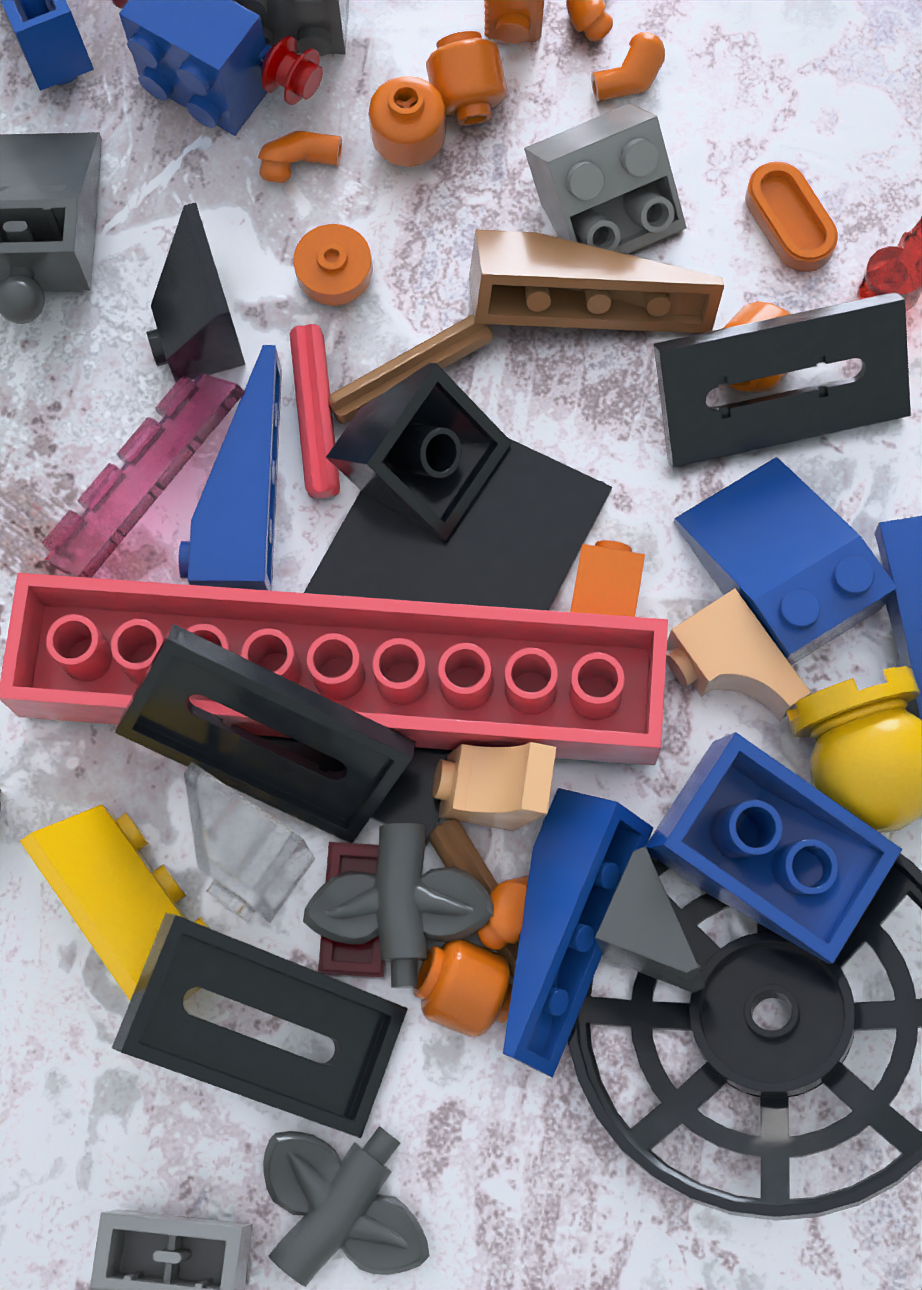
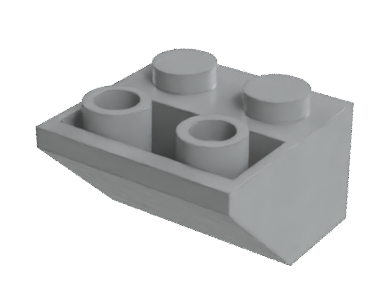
M629 103L524 148L540 203L558 237L561 239L629 254L687 229L658 116Z
M120 1209L101 1212L90 1290H245L253 1224Z

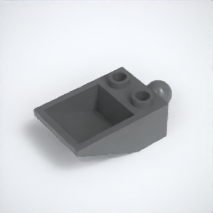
M99 132L0 134V314L12 323L26 324L38 318L44 308L45 291H91L102 144Z

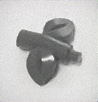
M392 823L381 825L379 827L376 874L360 871H346L338 874L319 888L304 910L303 922L317 934L332 941L345 944H365L379 936L381 961L391 962V988L418 987V961L428 960L426 938L438 942L465 939L483 928L493 916V903L485 887L467 871L453 866L430 869L422 875L426 828L423 824Z
M379 1126L364 1147L354 1142L341 1161L336 1150L331 1145L313 1134L297 1131L275 1133L269 1139L264 1153L263 1173L266 1189L274 1203L292 1215H302L304 1217L268 1255L269 1258L289 1277L305 1287L340 1248L360 1270L372 1274L390 1275L421 1266L430 1254L426 1236L417 1218L398 1198L378 1194L392 1173L385 1166V1163L400 1145V1142Z

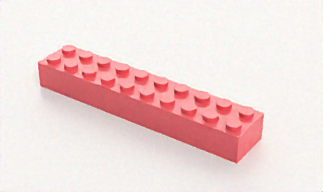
M17 573L0 679V701L18 717L118 725L124 710L169 630L175 624L416 741L415 747L454 750L461 744L480 747H514L533 742L556 747L555 758L656 765L661 750L668 619ZM196 694L189 697L190 702L194 706L223 719L222 724L231 727L234 724L260 736L291 738L203 695Z

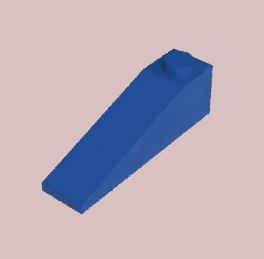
M0 0L40 91L54 85L70 83L79 75L94 70L66 0Z
M263 345L192 516L190 541H181L179 574L181 579H188L190 585L272 591L282 369L275 345Z
M558 788L532 850L523 924L520 932L503 1054L552 1078L603 955L595 939L632 852L646 846L654 828L619 802Z

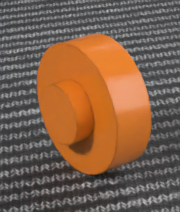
M341 224L318 226L301 238L294 252L293 264L297 282L301 290L310 299L320 304L335 306L349 303L361 296L371 282L373 265L369 245L359 232Z

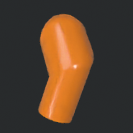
M566 0V7L572 25L578 32L583 31L589 41L598 42L611 31L613 18L604 11L606 6L603 0Z
M650 32L637 33L631 38L629 42L631 47L620 67L592 72V89L597 102L642 93L651 87L665 61V47L659 36Z
M293 131L264 144L259 152L258 158L262 159L259 174L265 181L285 183L291 177V163L303 161L339 166L342 155V137L306 131Z
M529 875L505 880L494 887L491 892L493 916L483 928L477 931L480 940L486 947L492 950H501L508 943L515 944L520 939Z

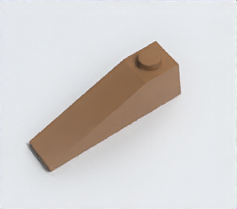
M476 229L469 272L474 324L705 333L713 330L725 286L722 277L537 232Z

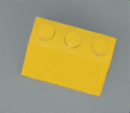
M101 804L36 830L19 842L127 998L131 1000L165 913L174 914L189 920L177 903L186 897V894L164 864L153 870L140 850L147 846L149 842L130 815L125 812L119 818H116L111 811ZM202 917L194 921L197 924L210 928ZM194 987L188 990L183 998V1002L201 988Z

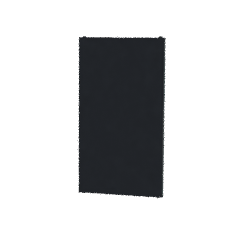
M509 438L512 443L446 540L436 538L360 491L304 593L549 611L581 551L582 544L585 543L612 491V486ZM257 735L320 765L319 770L325 773L328 769L334 772L346 769V766L341 761L293 738ZM415 747L412 760L371 818L383 825L392 823L423 824L426 826L425 846H427L430 841L429 833L437 827L441 819L438 818L441 799H436L432 796L436 767L439 760H447L448 754L453 750Z

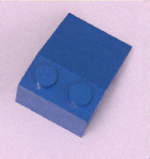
M775 457L674 518L673 521L723 595L734 588L737 590L791 665L880 611L898 588L862 537L778 457Z
M737 732L711 743L646 844V849L651 856L700 890L828 964H833L902 851V848Z

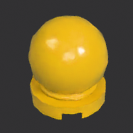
M907 666L884 669L882 673L886 683L858 690L854 678L837 683L795 702L797 708L786 710L785 712L794 737H811L816 740L809 760L812 786L879 833L899 831L922 816V720L905 710L908 702L915 699L920 694V690L912 669Z

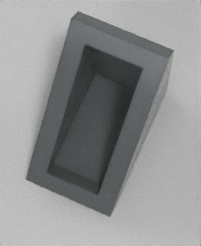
M646 846L633 851L595 937L604 958L692 993L705 988L699 966Z

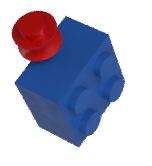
M112 0L116 7L122 9L119 16L128 41L127 46L132 53L137 68L138 80L142 87L159 100L166 101L169 98L187 108L191 116L206 127L214 128L217 125L236 136L267 93H272L282 86L285 88V102L289 105H295L302 98L305 100L311 98L322 80L323 68L319 66L320 55L317 50L310 48L302 55L297 54L298 43L292 36L283 38L273 46L266 45L260 15L233 0Z

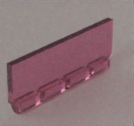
M200 373L194 381L188 377L181 376L155 407L157 413L163 417L162 420L158 423L155 419L147 417L116 453L118 458L125 463L121 469L116 465L108 463L77 500L86 509L85 512L80 516L76 512L69 510L43 540L42 544L50 551L45 560L54 568L69 576L92 578L244 395L245 391L236 383Z

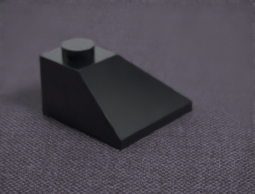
M196 202L184 205L151 303L157 329L146 331L157 367L168 364L176 385L246 365Z
M428 363L362 406L326 458L366 496L436 538L446 540L512 442L437 363Z

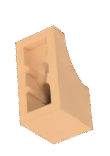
M735 588L671 629L667 640V650L669 652L666 654V662L677 680L685 687L692 683L701 697L711 690L739 692L763 704L781 721L787 717L786 710L797 708L795 702L811 694L810 690Z
M533 742L514 747H480L461 744L448 754L447 760L440 759L436 767L432 796L433 798L441 799L438 818L457 819L460 822L515 831L548 813L556 747Z

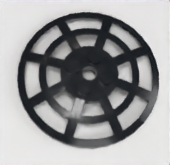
M901 853L899 854L833 964L824 962L757 923V933L740 937L720 948L697 925L720 911L731 907L706 893L681 909L668 896L695 960L702 968L700 972L705 988L691 993L690 1003L653 1001V996L658 979L637 972L633 985L632 999L626 1000L592 997V979L568 1039V1046L578 1082L598 1121L622 1152L656 1182L694 1203L734 1216L775 1221L821 1217L859 1206L897 1186L921 1166L922 1132L892 1108L890 1104L898 1095L911 1068L917 1045L918 1028H922V998L916 999L914 983L906 962L890 935L881 925L907 895L922 910V871L911 860ZM650 855L658 876H661L669 868ZM865 943L873 949L886 970L895 1000L854 1002L850 985L841 968ZM768 998H777L787 1003L792 1010L789 1022L783 1028L773 1031L759 1027L753 1020V1012L761 1001ZM590 1024L631 1028L632 1041L640 1068L653 1093L661 1101V1104L631 1129L617 1112L601 1080L592 1048ZM653 1029L692 1031L698 1049L706 1062L678 1089L670 1081L659 1060L653 1040ZM896 1029V1040L890 1062L880 1082L872 1090L842 1064L851 1048L854 1032ZM726 1083L743 1093L760 1097L761 1136L749 1135L727 1128L704 1116L698 1109ZM823 1084L852 1110L846 1117L823 1129L799 1136H789V1097L807 1093ZM683 1124L692 1133L717 1147L745 1156L760 1157L761 1198L738 1196L701 1184L669 1166L651 1150ZM868 1126L901 1153L884 1169L852 1186L815 1197L790 1199V1158L806 1157L833 1149L859 1135Z

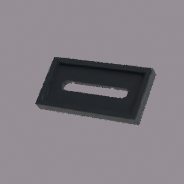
M897 292L653 344L667 458L673 467L911 416L905 299ZM853 358L861 359L862 362L860 372L851 378L716 407H710L706 404L708 393L712 389L718 388L720 384L732 385L816 367L818 363L823 362L830 364Z
M175 624L169 630L124 710L115 730V733L349 843L355 841L412 760L416 742ZM196 694L203 695L341 761L346 766V769L340 772L328 769L325 773L319 770L320 765L234 724L231 727L222 724L223 719L194 706L190 702L189 697Z
M165 913L112 1049L361 1138L408 1008L180 916ZM191 988H203L329 1037L335 1046L334 1055L328 1062L318 1063L195 1017L185 1011L183 998Z

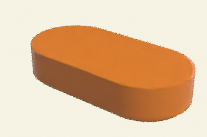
M779 161L768 162L759 166L752 173L745 194L746 205L785 265L802 272L820 269L831 259L838 241V232L833 220L803 174L796 167Z

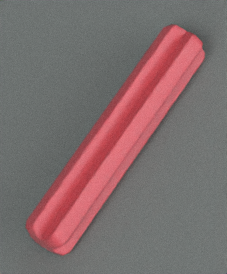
M316 324L295 326L291 329L289 335L305 489L310 498H330L339 494L340 481L338 468L326 458L335 445L332 411L329 405L330 389L324 335L320 326Z

